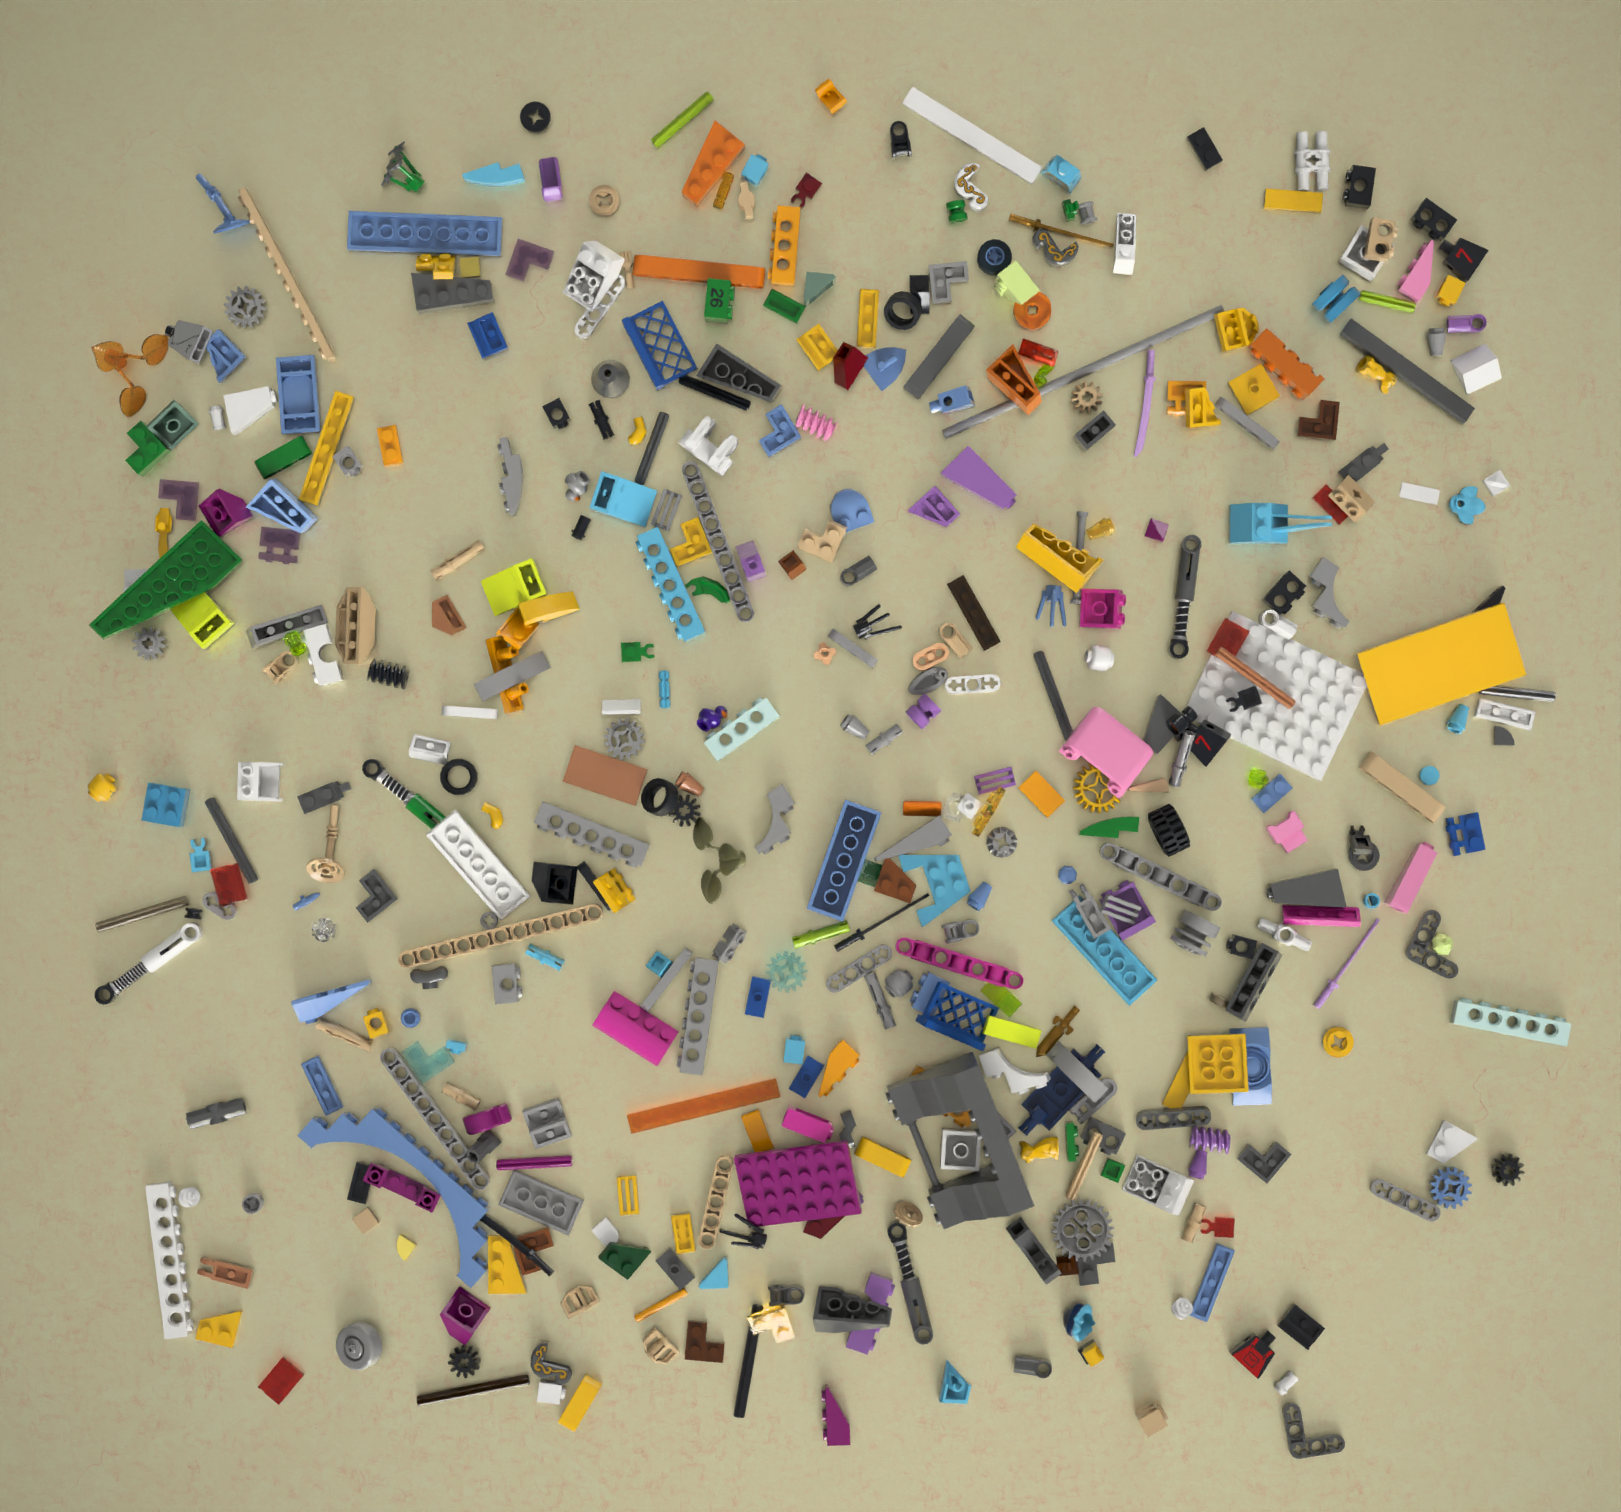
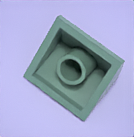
M806 272L804 305L806 307L836 283L835 275Z
M173 400L146 427L172 450L199 423L179 402Z

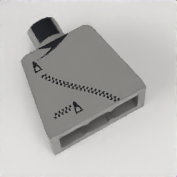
M181 320L177 321L175 327L168 325L165 329V335L170 337L168 346L186 359L199 364L213 330L199 324Z

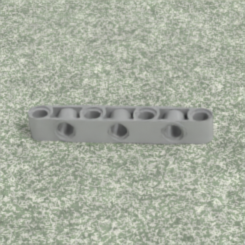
M1104 843L1099 849L1100 856L1113 863V865L1197 906L1211 911H1216L1221 907L1222 900L1217 894L1123 847L1112 843ZM1107 846H1111L1114 851L1110 857H1106L1103 852ZM1141 863H1146L1148 866V870L1144 874L1138 871V866ZM1175 880H1180L1182 882V888L1180 890L1176 891L1173 888V882ZM1214 896L1217 903L1214 907H1209L1207 901L1210 897Z

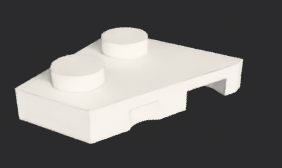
M1443 1120L1425 1154L1445 1163L1475 1142L1477 1137Z

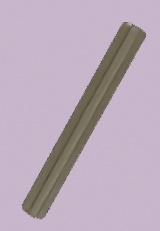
M182 896L97 922L95 924L96 930L100 933L188 906V899L186 896Z

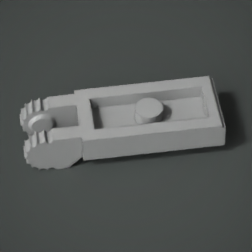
M1082 883L1079 885L1080 890L1087 899L1080 902L1073 889L1069 893L1095 939L1111 930L1103 914L1099 911L1100 909L1093 896H1090L1085 885Z

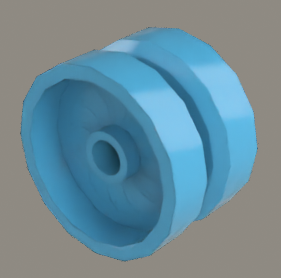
M1343 274L1334 283L1331 282L1312 303L1318 311L1323 310L1328 304L1331 306L1324 313V317L1329 323L1337 318L1361 294L1356 287H1351L1345 294L1342 292L1349 285V280Z

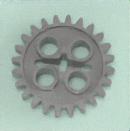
M1080 1199L1079 1204H1076L1072 1200L1071 1207L1065 1204V1211L1059 1209L1061 1216H1054L1058 1222H1052V1226L1057 1228L1051 1231V1234L1057 1235L1053 1238V1241H1059L1056 1248L1063 1247L1061 1254L1063 1255L1068 1252V1259L1074 1255L1076 1262L1079 1260V1257H1082L1083 1261L1086 1262V1258L1089 1256L1093 1261L1094 1254L1100 1258V1250L1103 1252L1107 1251L1104 1245H1111V1242L1107 1239L1113 1238L1114 1235L1109 1232L1113 1231L1114 1227L1108 1225L1113 1220L1106 1219L1109 1212L1103 1214V1206L1099 1209L1096 1208L1097 1202L1090 1205V1200L1088 1199L1086 1204H1083L1082 1199ZM1083 1212L1087 1215V1219L1079 1221L1076 1215ZM1069 1219H1073L1080 1228L1086 1227V1233L1096 1239V1242H1093L1085 1233L1079 1234V1228L1071 1223ZM1098 1225L1102 1231L1099 1234H1094L1091 1231V1227ZM1066 1227H1072L1075 1232L1073 1235L1068 1236L1063 1230ZM1082 1239L1089 1242V1246L1085 1249L1078 1245V1242Z

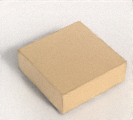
M369 1207L352 1218L362 1234H365L379 1223Z

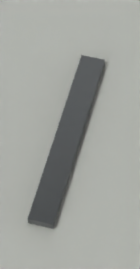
M1352 318L1341 331V336L1374 358V360L1462 424L1468 420L1475 408Z

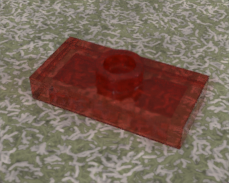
M1024 338L1018 354L1052 367H1054L1059 353L1056 349Z

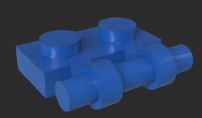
M1478 812L1458 816L1459 824L1454 823L1453 817L1446 818L1447 826L1445 827L1446 832H1449L1451 842L1449 847L1452 849L1453 856L1461 855L1459 847L1463 846L1466 854L1486 850ZM1461 829L1462 841H1458L1456 830Z

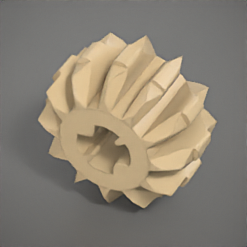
M1084 381L1082 383L1083 388L1077 384L1075 386L1077 391L1071 392L1073 396H1076L1071 399V402H1077L1073 408L1082 407L1080 409L1081 414L1085 408L1087 413L1091 414V407L1097 411L1098 406L1096 404L1102 405L1103 403L1097 399L1103 397V393H1096L1100 387L1092 388L1094 382H1091L1089 387H1087V383ZM1085 393H1088V396L1091 395L1092 397L1089 400V402H1085L1086 399H1082Z

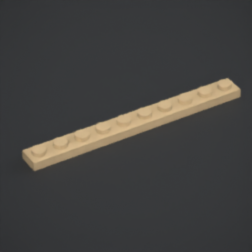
M245 187L239 189L238 192L241 196L238 199L243 207H247L249 211L247 216L250 222L256 224L258 228L256 233L259 239L265 241L267 245L265 250L268 256L274 258L276 262L274 267L277 273L283 275L285 279L283 285L288 292H292L294 296L291 298L296 308L300 307L303 313L300 315L305 326L309 324L312 330L309 332L314 342L318 341L321 347L318 349L323 359L327 358L329 362H332L337 358L249 191Z

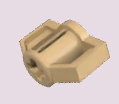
M747 181L741 182L738 205L745 212L746 220L753 219L752 209L755 207V196L749 191Z
M579 1285L567 1291L560 1304L567 1318L570 1319L599 1303V1300L592 1287ZM580 1288L586 1289L591 1302L587 1303ZM568 1296L576 1309L571 1312L566 1302Z
M655 1327L642 1339L645 1353L656 1363L668 1364L679 1353V1350ZM657 1336L659 1339L647 1350L646 1346ZM668 1348L671 1349L663 1359H659Z

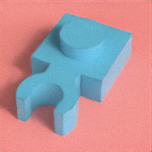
M201 838L200 846L195 844V839H191V847L195 850V853H189L192 872L212 870L210 851H204L206 839Z

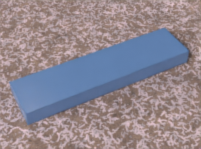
M1216 1243L1193 1301V1311L1190 1316L1205 1322L1208 1321L1234 1255V1249Z

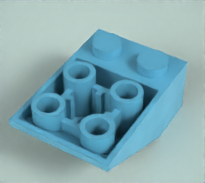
M601 471L589 508L593 511L646 527L657 491Z

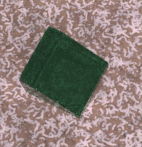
M865 859L858 882L875 887L883 865Z

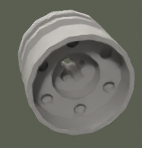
M1184 910L1179 921L1186 927L1185 929L1175 927L1174 930L1182 935L1179 938L1172 934L1170 939L1179 947L1193 954L1206 957L1208 952L1200 948L1202 944L1211 948V945L1205 941V938L1215 939L1221 927L1190 911Z

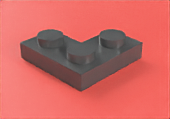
M375 869L359 880L370 897L358 905L356 909L368 923L394 903L398 897Z
M1277 1142L1271 1146L1264 1156L1248 1144L1237 1159L1267 1184L1292 1154Z
M1111 1242L1110 1246L1104 1245L1107 1251L1103 1252L1100 1250V1258L1094 1254L1093 1261L1088 1256L1086 1262H1084L1083 1258L1079 1257L1078 1278L1080 1286L1099 1284L1097 1264L1116 1262L1113 1242ZM1089 1245L1079 1246V1247L1085 1249V1248H1087Z

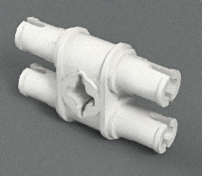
M1327 131L1316 132V149L1314 150L1308 149V132H1297V149L1294 152V155H1296V169L1294 171L1297 174L1298 191L1309 190V173L1311 172L1317 174V190H1328V173L1331 171L1329 167V154L1331 151L1327 147ZM1311 157H1313L1314 161H1317L1314 165L1308 162Z

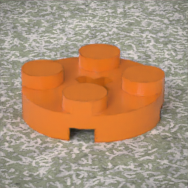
M1041 292L1036 293L1022 305L1015 302L1013 309L1015 320L1025 329L1035 330L1041 328L1051 317V303L1048 297ZM1028 306H1031V307L1036 306V307H1037V309H1036L1037 314H1036V315H1034V314H1031V315H1030V314L1028 313V312H1029Z

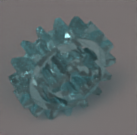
M784 951L783 956L780 953H776L777 959L770 958L773 963L766 965L770 968V971H766L765 974L770 975L767 981H773L772 988L779 986V992L785 988V992L789 993V988L796 991V985L803 986L800 981L806 980L803 973H806L807 970L802 968L806 963L799 962L801 956L794 958V952L788 956L787 951ZM787 959L785 964L781 966L776 965L780 960ZM794 962L798 966L799 973L795 972L793 968ZM788 966L791 974L786 975L785 978L782 969H786ZM774 971L777 972L780 977L779 982L774 977ZM789 979H797L794 983L786 985Z

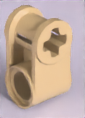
M284 651L267 664L262 671L267 673L273 680V684L276 685L298 665L299 656L293 651ZM288 654L293 657V662L290 665L285 662V657Z

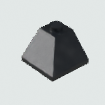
M534 861L531 881L541 902L573 904L577 867Z

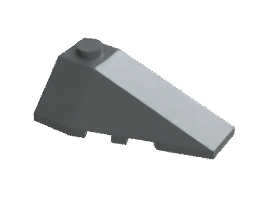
M819 1286L813 1315L815 1332L840 1333L890 1327L892 1308L874 1301L868 1302L860 1299V1296L847 1294L839 1288Z

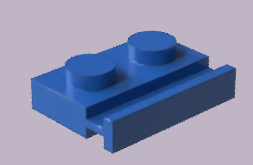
M493 312L467 323L482 359L508 349Z

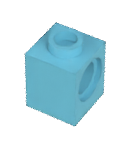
M751 154L741 173V178L758 187L769 167V163L766 162L767 159L759 154L756 156Z
M791 1035L790 1038H786L783 1062L803 1064L805 1040H802V1036Z

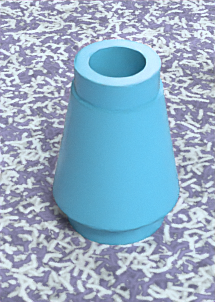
M1463 704L1458 705L1447 722V729L1449 731L1461 734L1465 730L1469 707Z

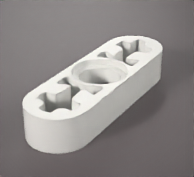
M994 674L957 676L946 680L945 689L950 694L994 692L999 689L1001 681ZM980 678H984L983 682H988L990 678H993L994 681H997V685H994L993 689L990 688V685H984L985 689L981 690L982 683ZM961 679H965L964 688L966 691H961L962 687H956V691H952V688L948 687L952 680H955V683H962ZM976 679L978 682L977 689H969L967 686L968 680Z
M442 706V715L497 719L498 709Z

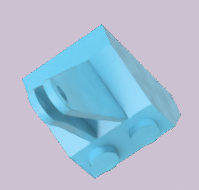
M1230 504L1229 544H1287L1288 532L1332 526V523H1308L1288 526V518L1331 520L1332 516L1288 515V505Z

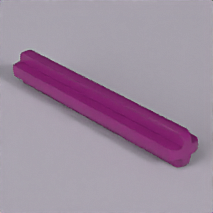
M572 1156L499 1159L496 1161L497 1170L572 1166Z

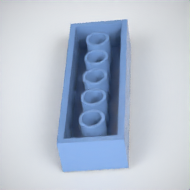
M848 800L844 801L807 909L840 921L844 920L882 812Z

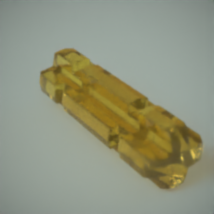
M725 172L723 175V181H721L716 194L717 199L715 198L713 207L717 209H723L724 200H726L731 187L730 183L734 179L732 173Z

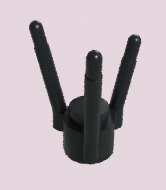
M878 604L866 615L856 621L857 624L853 625V628L859 639L864 637L866 640L872 636L902 629V626L899 625L869 633L872 631V625L890 616L889 613H886L868 623L866 619L881 607Z
M737 1213L734 1216L754 1229L755 1232L751 1231L749 1236L723 1229L719 1230L720 1233L749 1242L732 1241L731 1245L763 1249L767 1240V1234L763 1233L764 1229L757 1227Z

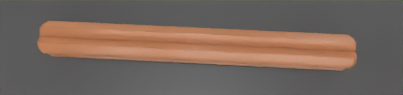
M1220 647L1215 655L1285 707L1291 709L1295 705L1296 701L1226 649Z

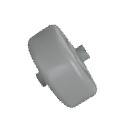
M356 1322L344 1327L339 1332L336 1339V1350L345 1366L352 1370H363L374 1365L379 1360L382 1353V1342L374 1327L365 1322Z

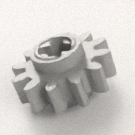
M150 626L149 631L142 627V634L135 632L138 639H133L132 642L137 644V646L133 647V650H139L138 657H142L145 654V660H149L150 656L156 660L157 653L160 655L164 654L161 648H166L167 645L162 644L166 637L159 636L161 630H157L154 633V627ZM150 640L153 642V646H149L148 649L146 641Z

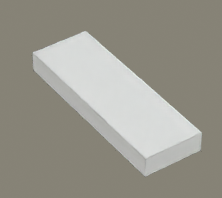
M1478 698L1474 716L1531 730L1536 711Z

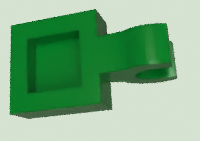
M1070 199L1062 201L1061 205L1066 223L1074 221L1077 210L1080 209L1078 201L1071 203Z

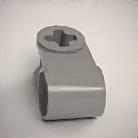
M974 919L941 925L945 930L946 944L974 937L979 932V924ZM968 923H974L976 931L968 933L965 930V926Z

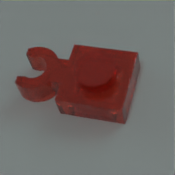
M1215 1217L1214 1222L1206 1218L1201 1220L1202 1223H1208L1207 1229H1200L1201 1233L1208 1234L1214 1231V1237L1234 1238L1235 1218Z

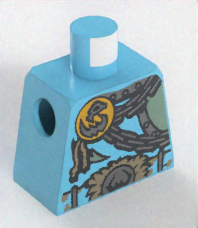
M1059 155L1051 157L1041 172L1042 175L1069 194H1071L1081 179L1080 170Z

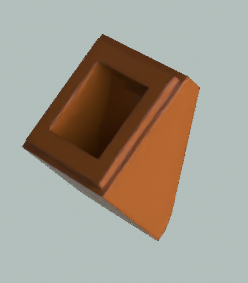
M794 550L778 561L791 580L807 569Z

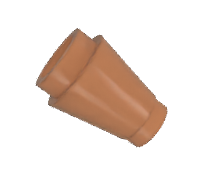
M682 771L675 781L678 789L698 797L704 790V787L688 772Z

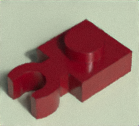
M806 172L796 187L799 193L792 196L791 203H794L796 199H800L802 203L799 207L802 209L805 206L806 197L812 200L822 183Z

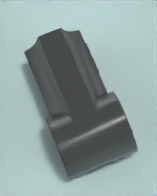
M867 556L843 570L840 575V582L846 587L853 586L878 569L871 557ZM845 573H852L854 580L846 582L844 580Z
M490 1129L486 1130L477 1139V1142L466 1151L467 1159L477 1164L502 1143L501 1140Z
M1016 1355L1013 1372L1047 1378L1052 1372V1364L1046 1358L1038 1359ZM1046 1364L1049 1369L1047 1372L1042 1373L1038 1370V1366Z

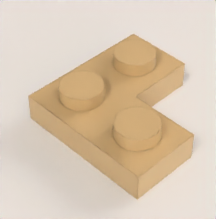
M830 520L823 536L805 529L797 548L832 563L848 527Z

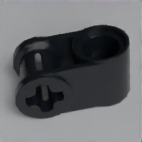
M896 121L890 127L892 159L895 160L896 157L903 156L912 157L907 126L902 121ZM900 126L903 128L904 133L896 135L893 129Z

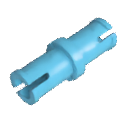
M530 943L528 948L535 952L526 950L525 955L539 960L543 965L545 963L560 971L561 966L555 964V962L563 965L564 959L562 960L550 954V951H544Z

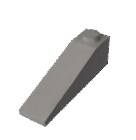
M318 605L251 626L246 630L253 649L301 633L303 630L326 624L328 621L322 605Z
M939 815L873 859L876 862L933 847L937 844L941 847L950 841L948 837L952 834Z

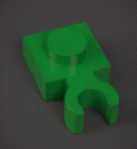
M640 642L621 643L622 662L641 661V656L649 659L654 658V655L647 654V649L653 648L654 645L647 644L641 647Z

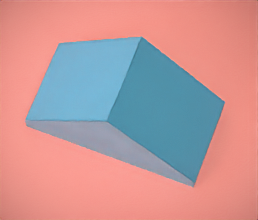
M726 1256L699 1283L698 1287L700 1289L728 1288V1258Z

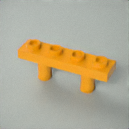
M502 636L485 640L494 673L511 666L510 658L519 654V650L514 646L507 647L506 641L503 640L504 637ZM526 683L516 684L500 692L505 714L524 709L520 695L528 693L529 687Z

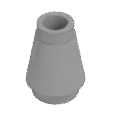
M1430 328L1427 336L1431 356L1443 355L1446 338L1444 328Z
M848 714L840 725L843 731L863 740L870 732L855 715Z

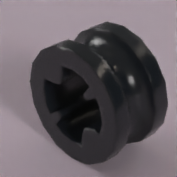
M185 908L187 914L184 915L185 918L202 919L200 913L203 912L202 909Z

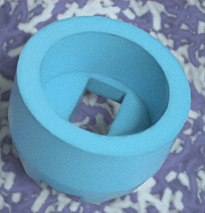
M1375 893L1366 894L1363 898L1364 906L1369 909L1378 907L1380 903V898Z

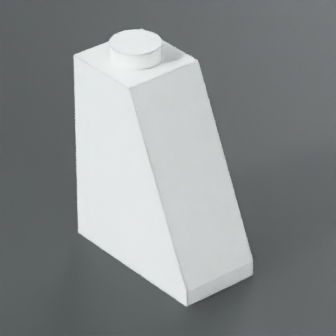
M267 386L223 395L231 433L233 435L239 434L274 409V402H277L275 390L272 391V388Z

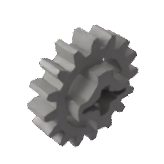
M238 286L236 293L231 290L232 296H226L229 302L224 303V306L228 308L225 314L230 315L228 320L230 322L235 320V326L241 323L242 328H245L246 324L252 328L254 321L259 324L258 318L265 317L261 312L267 310L266 307L262 306V304L266 303L264 299H260L262 294L260 292L255 294V288L249 291L248 286H245L244 290ZM246 295H251L255 299L249 300L247 299ZM244 302L249 305L246 307V312L241 309L244 307ZM235 314H242L245 319H240Z
M628 718L625 719L624 723H622L621 719H618V724L611 722L612 728H606L609 734L603 736L608 739L604 745L610 746L607 752L614 751L613 757L619 754L621 760H623L624 755L631 759L630 754L633 753V755L637 756L636 750L643 749L640 743H645L644 740H641L645 733H639L642 727H635L636 721L629 724ZM621 726H627L625 731L618 732L616 730ZM633 731L637 735V742L632 738ZM625 734H627V739H629V742H624L621 745V739L619 737L621 735L624 736ZM612 736L616 738L617 744L615 747L612 744ZM630 746L633 748L628 752H621L624 747Z

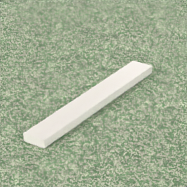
M914 87L911 88L902 102L904 106L1030 184H1033L1042 169L1040 165Z

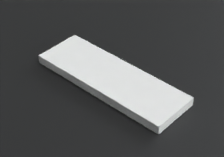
M456 809L426 833L431 842L500 921L530 897L529 893Z

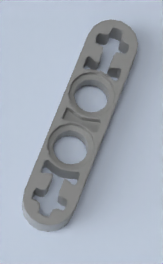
M1220 397L1214 404L1221 412L1267 447L1274 450L1280 442L1274 435L1225 398Z
M879 945L831 975L826 981L827 989L837 993L889 961L892 957L891 948L887 945ZM881 948H883L884 950L888 949V957L884 958L882 956L878 958L880 963L876 964V961L873 958V956H871V954L875 953V956H877L878 954H880ZM865 958H870L873 961V965L869 969H865L862 966V961ZM853 968L856 970L857 975L854 979L846 977L845 972L847 969ZM842 973L843 978L848 983L844 985L842 981L838 984V989L835 987L831 988V980H839L841 977L838 975Z
M686 947L640 1007L647 1012L650 1010L693 954L692 951Z
M1379 1178L1372 1180L1370 1183V1191L1381 1199L1431 1222L1438 1220L1440 1217L1439 1207L1425 1199ZM1380 1182L1382 1183L1381 1186L1388 1190L1387 1197H1384L1386 1193L1381 1190L1378 1193L1376 1192L1375 1184L1379 1185ZM1400 1191L1401 1199L1393 1201L1391 1198L1392 1192ZM1411 1199L1418 1200L1419 1206L1416 1209L1409 1208L1408 1204ZM1423 1203H1426L1424 1207L1429 1210L1434 1207L1435 1215L1428 1217L1429 1214L1422 1210Z

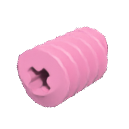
M803 404L796 419V427L799 428L803 424L804 431L810 427V434L817 431V437L819 438L824 434V441H827L832 436L838 421L832 424V417L826 421V414L819 417L818 410L812 414V407L805 410V404Z

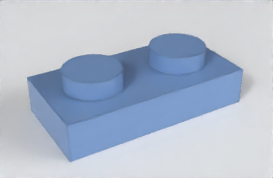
M1278 774L1255 794L1251 800L1265 813L1293 787L1281 774Z

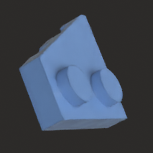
M217 329L210 337L206 348L210 353V360L215 368L217 381L222 383L246 356L220 329Z

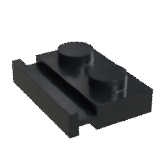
M1296 1304L1291 1306L1280 1323L1277 1324L1279 1328L1307 1350H1309V1347L1325 1329Z

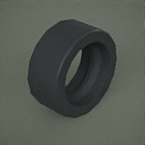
M904 291L896 292L890 296L884 307L886 321L892 327L899 330L911 329L916 325L922 314V305L915 295ZM897 302L907 304L914 313L913 317L910 319L898 317L892 309L893 304Z
M453 759L447 762L442 767L440 773V781L443 788L454 795H464L470 792L478 780L474 765L464 759ZM463 766L469 771L470 780L465 787L455 788L449 783L448 773L452 767Z
M661 778L652 779L648 782L641 794L643 808L647 812L660 817L671 813L678 801L676 786ZM665 787V799L661 805L655 808V794L659 789Z

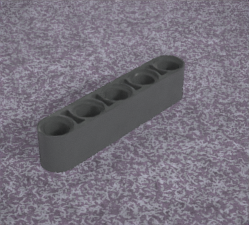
M959 314L903 388L919 399L971 333L975 325Z

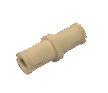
M446 1082L441 1092L455 1099L456 1103H462L474 1111L481 1102L480 1099L466 1093L467 1090H461L449 1082Z
M1195 1203L1190 1218H1187V1226L1181 1239L1193 1243L1198 1227L1200 1228L1202 1225L1200 1222L1207 1207Z

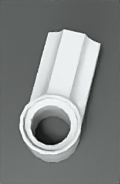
M1264 610L1258 617L1261 625L1288 640L1292 638L1298 625L1282 617L1274 610ZM1267 613H1270L1273 617L1270 624L1265 621Z

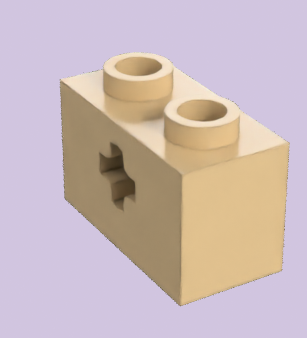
M1349 475L1328 495L1354 522L1359 520L1375 503Z

